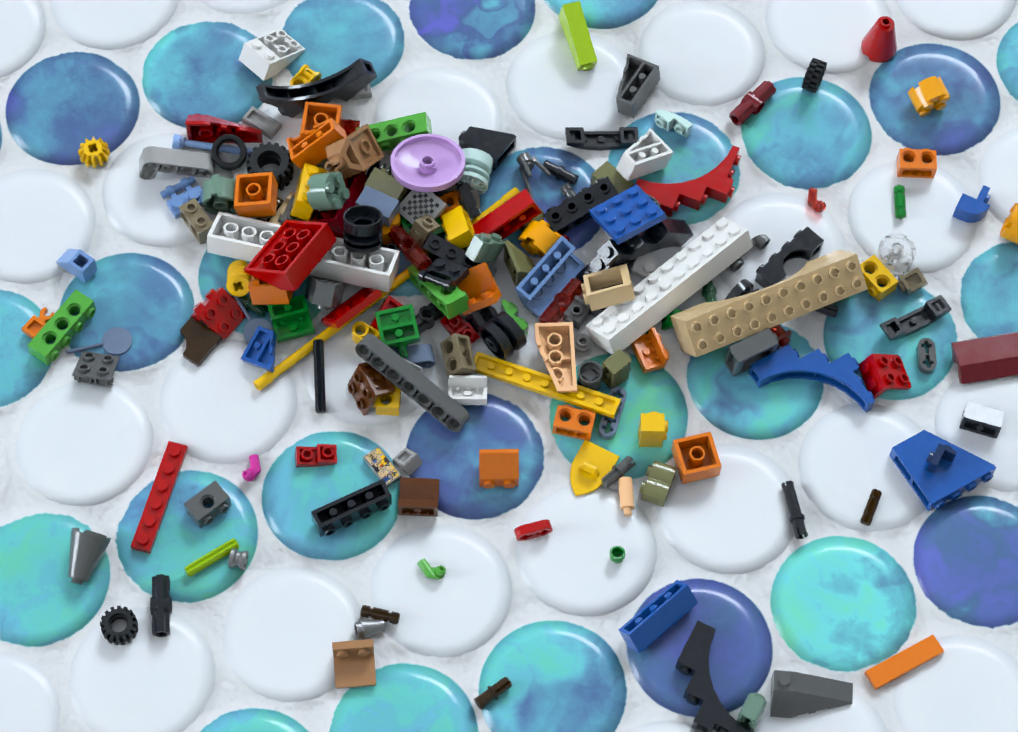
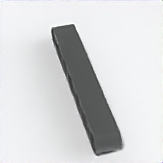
M366 334L356 345L355 351L359 357L449 430L459 432L467 423L470 415L465 408L375 335Z

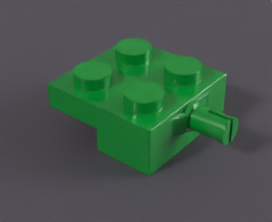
M304 295L292 297L289 304L267 305L274 332L277 334L276 339L278 343L315 334Z
M410 304L375 312L381 341L390 348H398L402 358H404V351L405 358H408L406 346L421 342L413 305Z

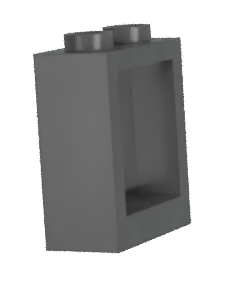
M767 328L729 346L724 362L732 376L734 377L749 370L753 363L775 352L779 344L778 337L774 332H771L770 328Z

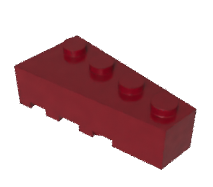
M360 172L344 179L350 196L349 199H346L341 209L330 211L316 210L313 220L309 219L308 221L328 223L334 236L342 238L344 230L343 213L346 209L355 206V202L365 188L364 185L368 179L365 173Z

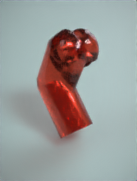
M810 188L808 190L807 204L815 212H823L826 209L825 202L818 201V190Z

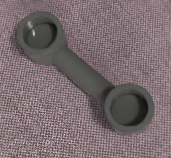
M764 234L757 235L751 239L752 248L756 246L762 250L769 244L771 239ZM744 255L730 265V269L733 272L739 270L744 264V260L741 259Z

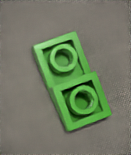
M503 299L501 301V312L503 311L510 315L520 326L526 337L529 329L528 323L523 318H518V309L514 303Z

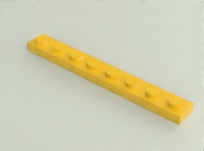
M478 351L474 357L477 369L474 372L583 409H589L592 412L613 419L621 403L619 398L577 385V392L558 393L550 375Z

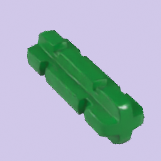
M897 185L894 186V194H896L894 195L895 217L902 220L906 218V210H904L906 209L905 187Z

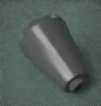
M72 528L68 577L72 579V583L83 585V582L89 581L111 538H106L107 536L93 531L85 530L80 532V528Z

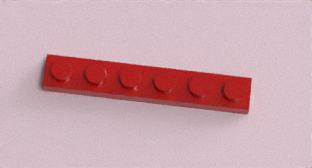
M168 441L134 535L131 549L151 554L188 451L187 445Z

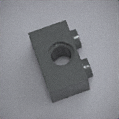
M216 480L184 503L185 511L199 528L209 525L214 520V517L220 513H225L231 506L230 497ZM208 503L214 504L211 508L204 507Z

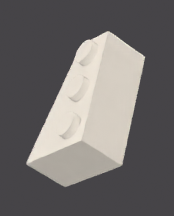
M650 128L644 136L640 137L639 141L623 153L616 170L629 181L666 168L674 152Z

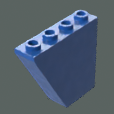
M926 430L892 447L889 454L928 511L934 508L936 510L940 509L946 504V501L950 499L952 501L956 500L962 495V492L966 490L968 492L972 491L982 481L984 483L988 482L994 477L993 474L996 470L994 464ZM939 443L948 445L957 451L953 462L941 458L934 473L927 471L929 463L926 460L931 451L935 453Z

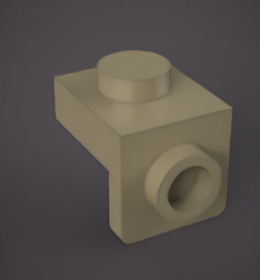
M425 214L414 221L408 236L420 247H423L431 232L437 230L440 225L428 214Z
M918 267L905 275H898L899 282L897 285L907 295L928 285Z

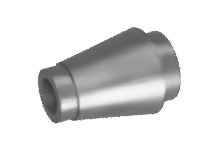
M359 619L358 622L354 623L356 637L365 639L385 631L384 620Z

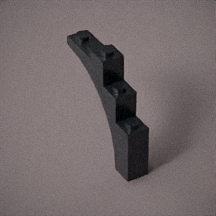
M359 58L341 71L314 82L293 86H273L260 83L256 89L259 94L258 97L263 103L278 107V111L282 115L294 118L304 110L305 102L328 104L334 98L347 102L377 78L371 62Z
M666 218L619 245L614 240L609 239L597 250L598 255L577 274V277L581 283H584L583 275L627 264L640 256L659 249L681 247L694 234L685 220Z
M697 621L675 667L681 674L692 676L683 698L692 705L701 706L691 728L695 732H712L713 730L717 732H751L730 716L713 688L709 673V652L716 629Z

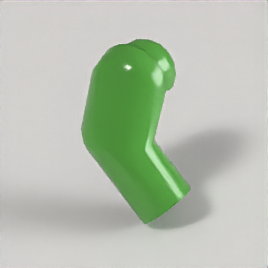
M425 558L417 563L427 578L439 580L445 576L446 569L441 565L431 567Z

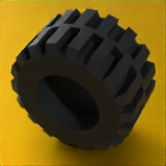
M267 142L266 145L261 143L259 144L260 147L255 146L253 152L250 151L246 159L247 173L273 172L278 183V189L282 191L284 186L288 187L294 174L289 150H286L283 145L279 146V143L276 142L274 144ZM267 164H276L279 166L276 170L273 171H264L261 169L263 166Z

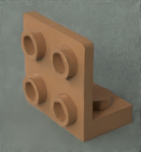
M373 639L332 642L336 689L375 686L376 672Z

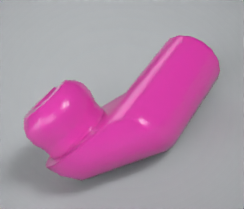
M257 454L249 456L251 467L242 472L243 479L248 482L253 481L261 472L259 456Z

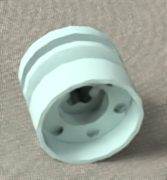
M463 148L465 171L458 181V186L467 182L470 190L478 189L479 195H481L488 189L493 158L482 150Z

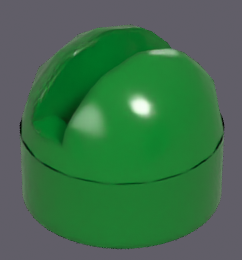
M621 546L612 547L609 553L611 561L614 563L623 562L625 559V549Z

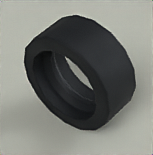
M224 134L213 143L211 149L212 157L215 163L222 169L235 170L245 163L247 147L238 136ZM225 142H234L240 148V156L233 163L224 162L219 156V148Z

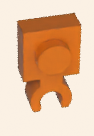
M46 307L42 308L40 316L36 317L33 315L21 328L22 332L33 339L55 313L52 312L50 316H45L48 310Z

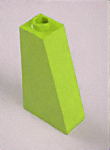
M576 1L564 4L558 17L578 71L592 70L597 63V58L581 3Z

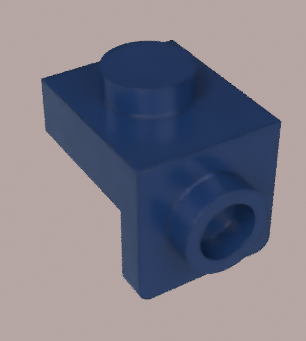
M939 443L935 453L931 451L926 460L929 463L927 471L934 473L941 458L953 462L957 451L948 445Z

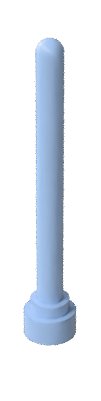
M174 134L173 149L192 147L211 150L213 143L188 140L179 134ZM221 145L219 152L240 155V148ZM247 148V156L250 151L253 152V149Z

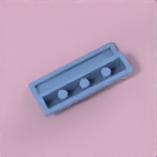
M563 236L557 240L515 288L523 306L537 319L544 314L585 266L572 253L576 248Z

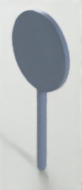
M233 295L249 321L243 330V336L247 344H249L258 326L274 331L272 325L267 320L262 318L252 319L239 297Z
M113 327L104 333L102 342L70 349L66 353L70 354L103 346L107 353L121 355L130 349L132 336L125 328Z

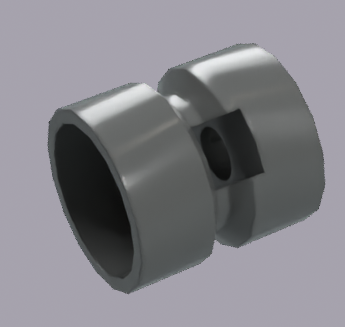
M592 360L581 363L578 368L577 385L598 391L601 388L603 375L600 364Z

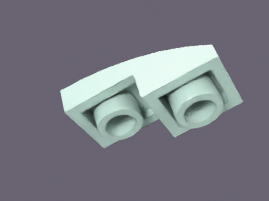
M657 110L655 112L654 122L658 127L665 129L667 132L673 127L678 134H682L686 138L691 134L693 124L688 120L664 110Z

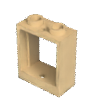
M627 264L583 275L584 283L581 284L585 304L590 305L591 311L636 299Z

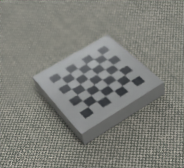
M411 190L399 204L400 210L398 213L413 225L416 219L425 214L436 220L448 205L433 192Z

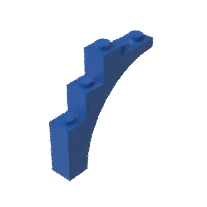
M788 344L750 366L749 374L759 388L785 379H808L831 385L843 391L855 400L865 412L871 410L875 402L873 394L867 391L862 379L857 376L859 370L857 360L854 357L852 358L849 353L829 363L827 355L822 353L819 348L800 358L798 352Z

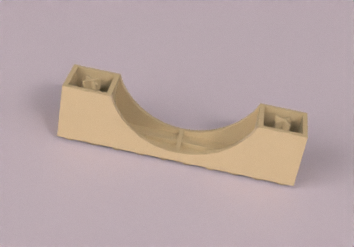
M836 250L806 262L800 271L774 285L730 299L704 302L673 314L670 318L681 351L694 357H699L767 328H772L867 290V285L857 254Z

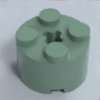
M341 172L313 174L308 180L307 185H310V191H307V199L314 210H339L344 205L346 199H349L350 192L346 188Z
M214 174L211 176V179L204 182L202 207H205L206 212L218 215L219 212H230V214L236 212L234 208L236 179Z

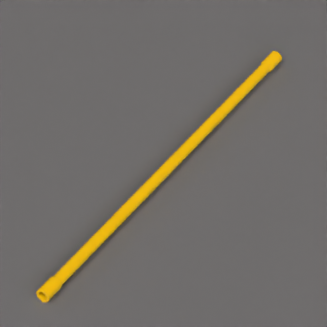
M514 187L501 199L483 211L479 217L471 220L472 225L520 193L518 188ZM422 257V258H420L418 261H416L414 264H416V263H418V262H420V261H422V260H424V259H426V258ZM408 268L395 277L389 292L380 291L382 294L380 298L339 329L333 327L326 328L275 366L273 373L266 372L253 382L254 386L259 391L264 389L275 378L312 352L315 339H322L325 342L410 278Z

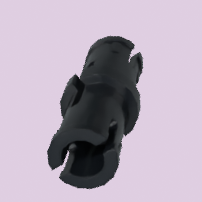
M548 160L544 161L543 166L551 175L555 176V179H561L572 186L577 183L579 175L565 170L564 166L559 167Z

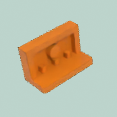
M654 327L630 344L644 373L664 368L669 360V353L664 348L661 336Z

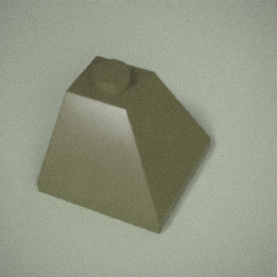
M504 241L503 259L516 288L535 265L530 257L510 241Z

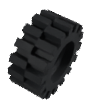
M816 58L811 60L803 79L802 89L813 93L817 92L825 74L827 62Z
M113 606L110 608V612L106 610L105 616L102 615V622H100L104 638L109 643L113 642L114 645H118V643L125 645V641L130 643L131 638H135V633H138V621L131 609L128 610V607L125 606L124 608L117 606V609H114ZM117 619H123L127 622V627L122 632L112 630V623Z

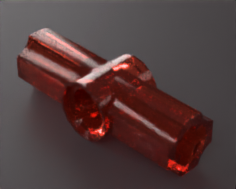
M395 225L390 228L388 237L403 253L404 258L410 261L418 272L425 270L432 264L431 259L418 246L415 238L411 237L401 225Z
M572 278L564 289L555 295L553 302L539 317L538 321L540 323H557L563 317V313L573 302L575 296H580L583 293L582 282Z

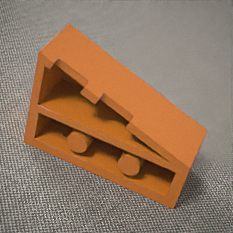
M330 118L313 126V130L307 133L302 131L299 134L300 136L294 139L291 137L287 138L291 161L301 170L305 163L317 166L321 161L327 159L325 147L347 136L346 131L335 120Z

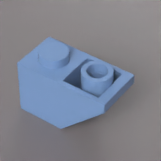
M67 249L56 261V264L84 283L98 270L95 259L80 249Z

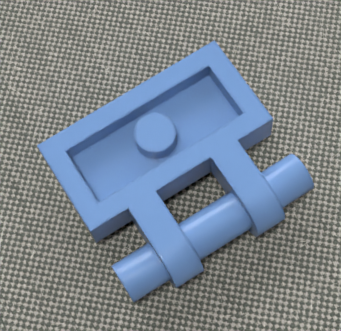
M194 176L185 177L180 180L181 182L173 186L169 185L160 192L163 199L170 196L171 199L166 201V204L175 219L181 216L179 206L193 198L202 206V189L199 185L193 188L190 186L196 182ZM185 189L184 193L177 196L176 192Z

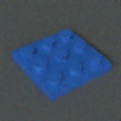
M637 184L589 210L590 216L617 245L666 219L665 213Z

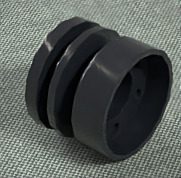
M358 205L346 209L343 213V245L347 250L358 254H367L381 248L383 245L382 212L368 205Z

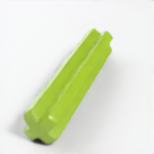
M232 538L185 566V572L189 577L197 574L229 555L232 548L239 549L238 542Z

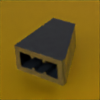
M472 126L463 131L458 138L461 149L475 148L488 153L493 158L492 170L494 171L516 146V136L514 134Z

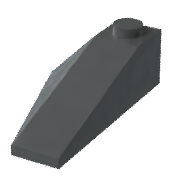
M774 670L771 677L770 717L794 718L798 715L811 714L819 710L833 709L853 703V683L781 670Z

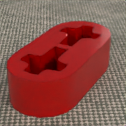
M548 519L524 524L514 529L517 541L537 538L553 531Z

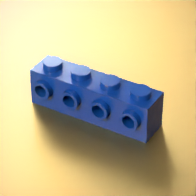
M676 580L619 629V632L627 646L640 653L646 650L654 640L661 637L668 628L675 625L682 616L690 612L698 602L689 586Z

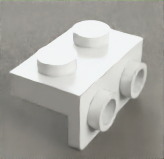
M449 375L448 395L460 405H487V376Z

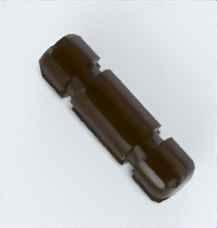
M872 489L864 514L860 520L866 526H869L872 522L882 495L880 490Z
M363 605L360 612L362 617L369 618L370 616L371 619L375 620L383 619L384 622L390 621L392 624H398L400 619V613L392 611L390 613L389 610L376 607L372 609L371 606Z

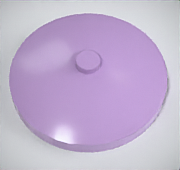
M419 134L403 140L395 147L390 159L391 172L394 178L404 187L418 192L445 190L456 184L465 171V155L461 147L453 140L437 134Z

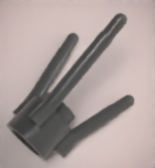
M524 152L516 160L520 166L519 170L522 173L527 191L533 197L526 173L529 177H532L531 170L534 168V164L548 176L551 173L535 156L531 157L528 152Z

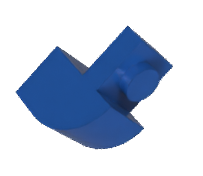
M983 185L977 199L963 193L952 217L968 223L981 221L986 216L990 207L987 204L991 197L988 195L990 187Z

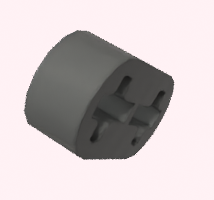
M922 338L918 342L916 349L918 368L923 374H931L937 365L935 343L930 338ZM923 345H926L927 348H929L927 353H925V348L923 347ZM926 359H928L929 368L924 364Z

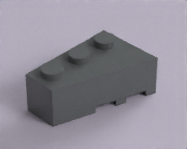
M627 54L622 81L620 82L616 97L619 113L634 119L660 81L658 65Z
M309 275L305 298L312 304L317 305L318 309L328 310L341 305L345 283Z

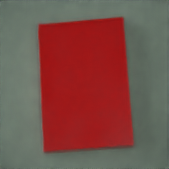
M363 287L323 317L321 321L324 326L339 329L380 298L382 294L380 290Z

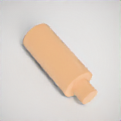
M621 477L618 479L620 510L624 511L625 517L632 516L631 510L634 509L633 483L631 477Z

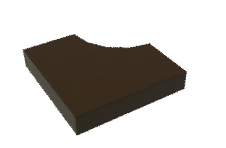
M193 317L180 329V334L187 342L183 357L197 367L202 364L222 340V336Z

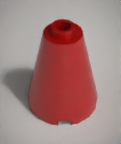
M888 16L878 18L862 40V53L868 56L869 60L877 63L887 62L896 53L895 24L893 19Z

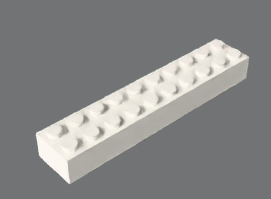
M219 212L207 235V252L251 262L281 225ZM336 237L337 241L333 244L332 248L310 273L312 276L389 292L399 269L400 251L381 247L372 253L358 254L347 250L343 245V238Z
M725 217L718 220L633 287L635 300L610 306L585 326L592 342L610 354H614L619 349L623 351L753 247L749 231Z

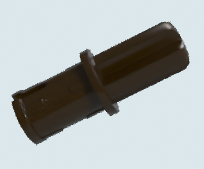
M507 677L502 678L493 686H488L486 691L474 698V702L482 710L483 707L494 699L498 700V696L511 688V681Z

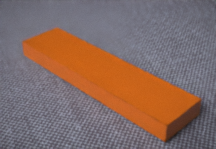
M931 635L868 669L864 674L874 689L877 690L943 654L944 650L935 636Z

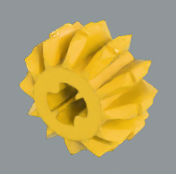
M94 137L90 141L85 139V143H80V149H78L80 161L85 163L87 167L91 165L94 168L97 165L103 167V162H108V156H110L108 144L103 142L101 137L98 140Z

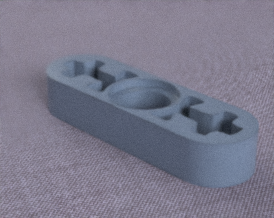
M614 387L609 392V395L613 397L616 394H620L619 399H621V403L617 410L618 415L614 419L602 415L598 433L604 440L613 439L618 428L626 401V391L621 387ZM609 422L611 423L610 431L605 433L604 429H606Z

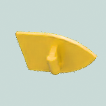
M584 440L572 462L570 471V482L575 496L588 494L603 485L601 479L612 470V466L616 465L620 456Z

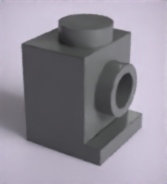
M576 295L573 302L563 313V321L573 322V327L579 330L590 316V305H586L585 301Z

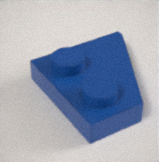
M258 326L240 359L245 363L273 373L277 334L274 331Z

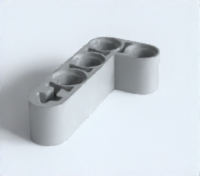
M148 146L143 149L139 158V177L144 180H151L156 177L157 172L208 178L214 175V159L212 154Z

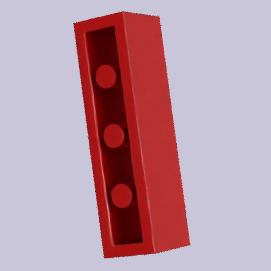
M525 188L472 226L475 234L497 233L503 240L542 212L534 198Z

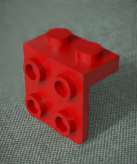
M221 287L215 290L211 289L205 295V301L203 303L199 302L193 308L194 313L190 317L197 321L202 320L210 329L222 336V339H226L246 316L237 301Z
M871 354L859 364L867 391H870L874 398H877L888 389L908 390L911 388L909 377L899 355Z

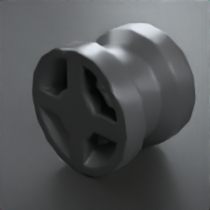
M232 548L228 567H238L240 570L245 571L249 552L245 550L239 552L237 549Z

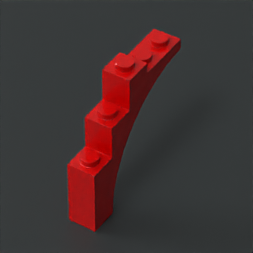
M732 146L728 155L717 167L696 179L670 184L638 179L636 184L646 194L658 201L661 210L668 217H672L674 211L678 212L680 204L699 211L701 204L705 205L708 197L726 203L728 197L732 198L735 187H733L734 179H732L735 172L733 167L734 165L738 166L740 162V148Z

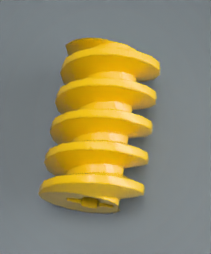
M235 260L228 266L227 290L237 297L244 296L249 292L248 285L251 280V275L244 271L248 263L243 260Z

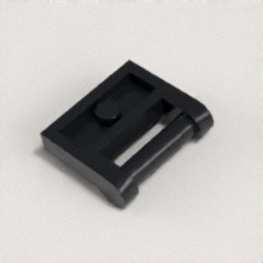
M438 257L425 270L419 272L418 279L422 282L428 281L439 285L451 292L469 275V269Z

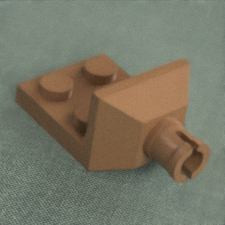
M365 124L345 138L327 145L325 150L329 161L325 163L324 168L331 167L326 171L327 173L341 172L344 180L365 171L385 157L369 125Z

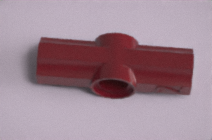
M764 81L753 92L749 91L743 97L741 103L729 114L732 122L735 125L741 126L753 114H758L764 107L765 102L776 93L774 84L770 81Z

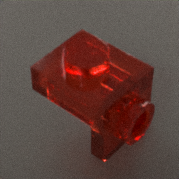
M780 324L770 328L771 332H774L778 337L779 344L776 350L790 343L792 335L790 330L785 331Z

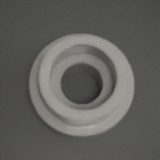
M579 334L574 338V348L578 352H586L592 347V339L588 335Z

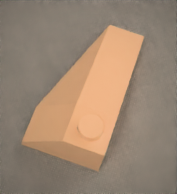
M573 322L535 323V342L557 392H577Z

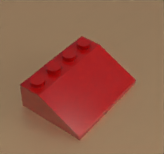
M286 220L246 266L244 271L281 290L295 291L332 248L337 239L328 223Z

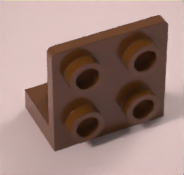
M367 362L358 364L347 384L348 391L354 397L356 405L361 410L363 416L368 415L377 398L393 395L395 392L393 384Z
M401 477L398 515L438 517L440 480Z

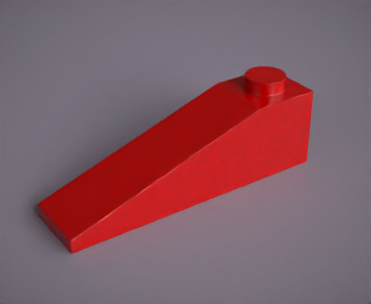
M202 114L188 115L186 119L188 140L214 143L218 137L224 134H233L242 139L244 143H263L262 132L259 129Z

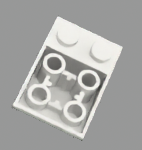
M280 28L245 42L239 61L265 81L280 73L305 51V48Z

